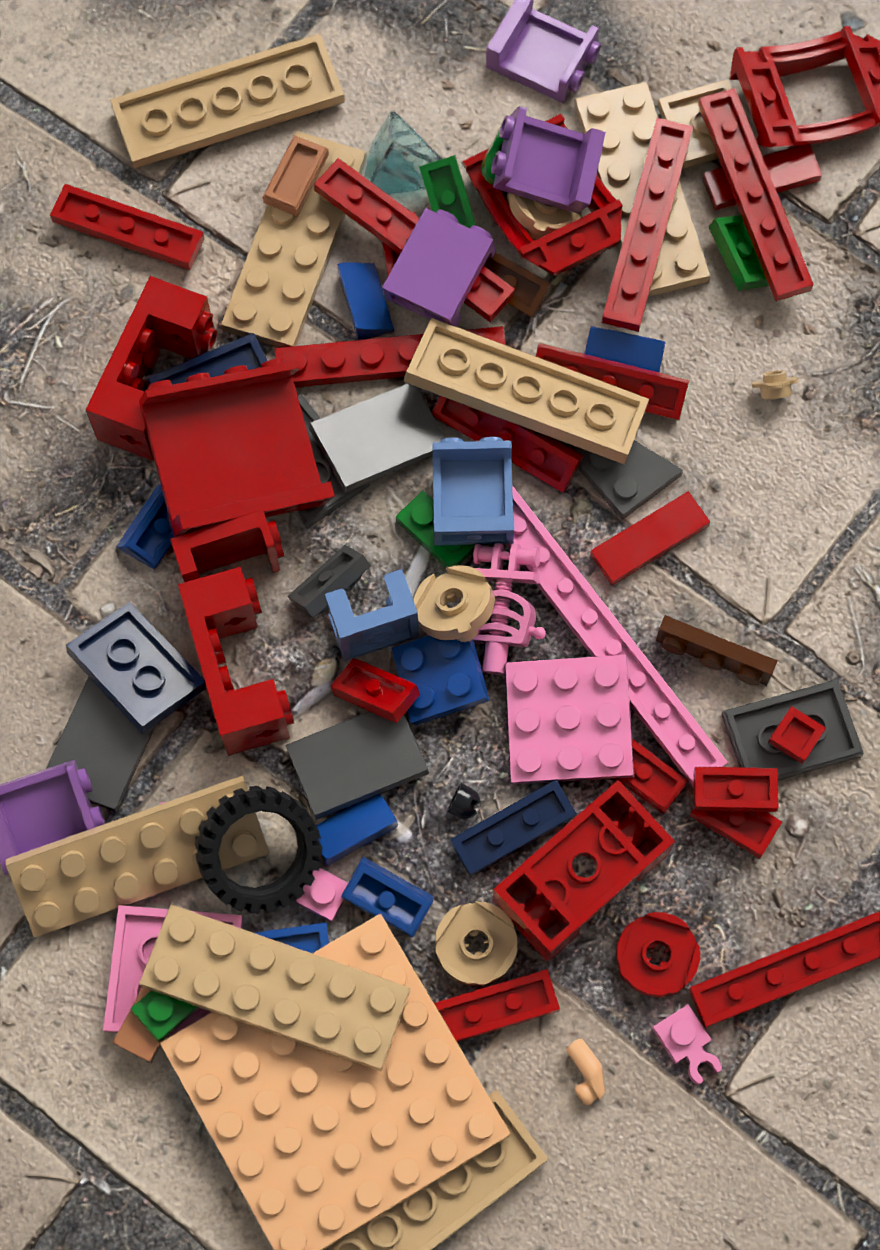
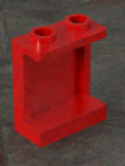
M263 510L170 539L184 582L199 579V574L262 554L267 555L272 572L275 573L280 571L278 558L285 557L275 520L267 523Z

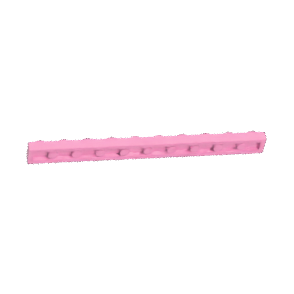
M512 485L514 544H520L521 549H533L534 547H539L540 549L538 568H533L532 565L521 566L525 571L535 572L539 576V584L536 585L592 657L627 656L630 707L684 777L689 780L693 788V770L695 766L726 767L728 761ZM505 544V545H506V546L508 547V549L510 550V549H511V546H512L513 544Z

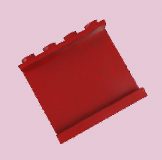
M276 358L262 363L261 368L248 370L246 365H240L225 370L224 375L210 377L209 373H199L189 376L184 383L172 385L171 380H162L148 385V390H145L139 399V404L175 537L263 510L265 517L269 518L324 506L335 497L331 481L325 483L320 481L292 376L300 368L298 360L285 363L284 358Z

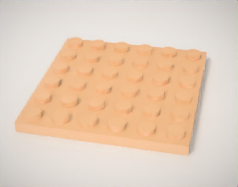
M381 913L312 954L410 987V992L382 1071L214 1012L160 1043L274 1250H324L511 1135Z

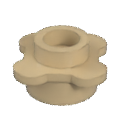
M783 370L769 371L763 373V380L752 382V387L760 388L762 399L785 398L792 395L791 384L798 383L799 379L798 377H786V371Z

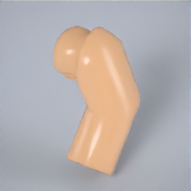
M577 1039L568 1046L566 1052L583 1074L585 1081L576 1085L575 1092L583 1105L588 1106L596 1099L600 1101L605 1094L603 1069L600 1061L583 1039Z

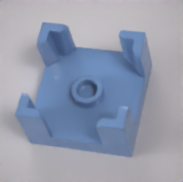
M402 569L384 576L390 597L386 600L387 607L354 617L344 589H338L325 594L330 611L328 614L329 621L343 662L419 637L418 612Z

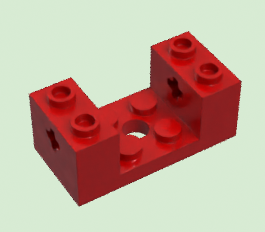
M153 276L149 277L85 409L98 441L154 461L139 404V399L144 393L143 377L148 368L152 369L155 366L160 348L190 359L204 354L205 350L210 351L216 341L217 330L214 328L213 313L210 311L207 296Z
M241 567L178 584L220 736L228 756L289 739L287 726L294 724L285 689L277 691L274 679L234 690L227 665L219 667V665L226 663L219 639L258 628L255 615L261 614L262 611L253 578L244 580Z
M617 780L493 889L492 902L511 918L515 928L548 963L578 937L581 927L632 881L635 879L641 881L668 857L675 840L624 785ZM580 856H587L595 862L596 872L590 877H580L573 871V861Z

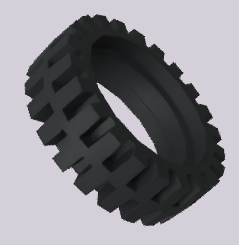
M250 786L249 791H244L242 788L233 791L234 796L228 798L225 795L219 799L220 805L216 809L211 806L206 813L208 819L206 822L201 821L198 828L200 836H196L195 847L197 849V853H195L196 862L207 886L226 905L230 904L233 909L241 912L243 909H246L250 914H259L260 909H263L266 913L275 912V906L280 904L285 908L292 904L290 898L294 895L299 899L305 894L302 889L305 884L312 885L315 880L312 873L314 870L319 871L321 864L318 855H322V845L319 842L321 836L307 810L289 794L283 791L279 792L277 789L266 786V789H262L259 786ZM259 811L277 813L288 820L295 830L298 845L295 860L286 873L271 884L256 888L240 886L229 879L221 869L219 850L223 836L233 823L246 814Z

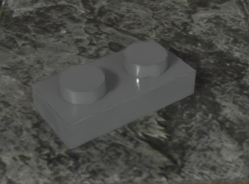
M344 545L287 597L295 608L314 618L317 614L328 609L325 599L326 593L338 589L345 590L355 585L371 565L363 554Z

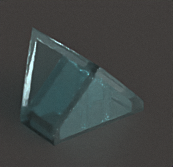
M390 111L373 139L364 177L386 194L425 189L419 166L441 160L442 158L395 111Z

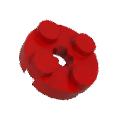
M652 912L632 921L621 933L616 947V962L620 977L633 990L649 997L662 998L678 994L694 978L700 963L699 944L690 931V927L679 917L665 912ZM657 944L665 946L664 953L669 952L670 955L669 961H661L659 966L650 963L651 957L647 958L646 950H654Z

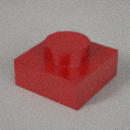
M791 706L768 743L803 765L826 727Z

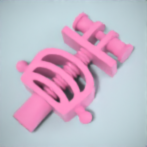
M495 543L494 547L476 544L473 554L474 563H491V569H475L479 570L487 581L497 582H495L496 586L494 587L496 590H492L495 595L494 609L489 618L492 623L484 624L478 629V634L473 640L475 644H485L482 672L493 675H506L505 663H507L509 646L528 647L531 635L536 639H543L546 635L544 628L534 627L536 621L535 608L523 597L510 592L513 586L511 583L539 584V576L535 572L520 571V566L532 565L533 568H538L540 549L539 547L521 549L520 544H513L509 552L504 551L502 543ZM504 560H509L508 570H503ZM511 601L519 603L523 607V616L508 608ZM507 619L519 622L520 629L517 630L514 627L508 626Z

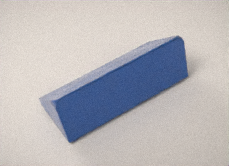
M343 262L337 264L338 276L357 340L369 339L394 332L375 263Z
M591 326L585 354L660 372L666 342Z
M161 484L156 486L116 546L122 552L152 569H156L172 545L170 539L175 537Z
M381 794L354 804L316 825L321 836L319 839L322 845L321 857L326 866H329L398 827L396 817Z
M365 857L361 858L341 895V898L373 916L381 913L386 923L411 937L415 935L434 900L431 894Z

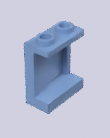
M450 437L442 439L440 442L432 443L434 545L514 544L512 442L503 441L499 437H485L480 441L466 442L460 438Z

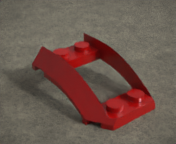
M844 26L841 31L813 40L786 45L762 46L759 51H744L743 47H737L733 51L729 80H739L759 135L756 138L758 145L781 147L817 144L848 137L880 126V40L868 34L861 38L853 34L850 26ZM846 58L866 111L832 121L797 125L780 77L823 67Z
M562 114L545 121L567 128ZM488 149L462 161V165L487 210L511 245L522 258L548 273L557 276L620 243L623 205L620 199L616 200L598 175H596L590 205L587 206L591 213L533 241L514 217L500 190L493 188V185L489 184L482 174L481 165Z

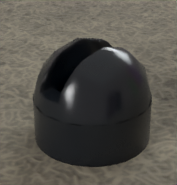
M460 783L447 812L463 819L472 818L477 814V811L470 807V804L481 806L479 794L471 787Z

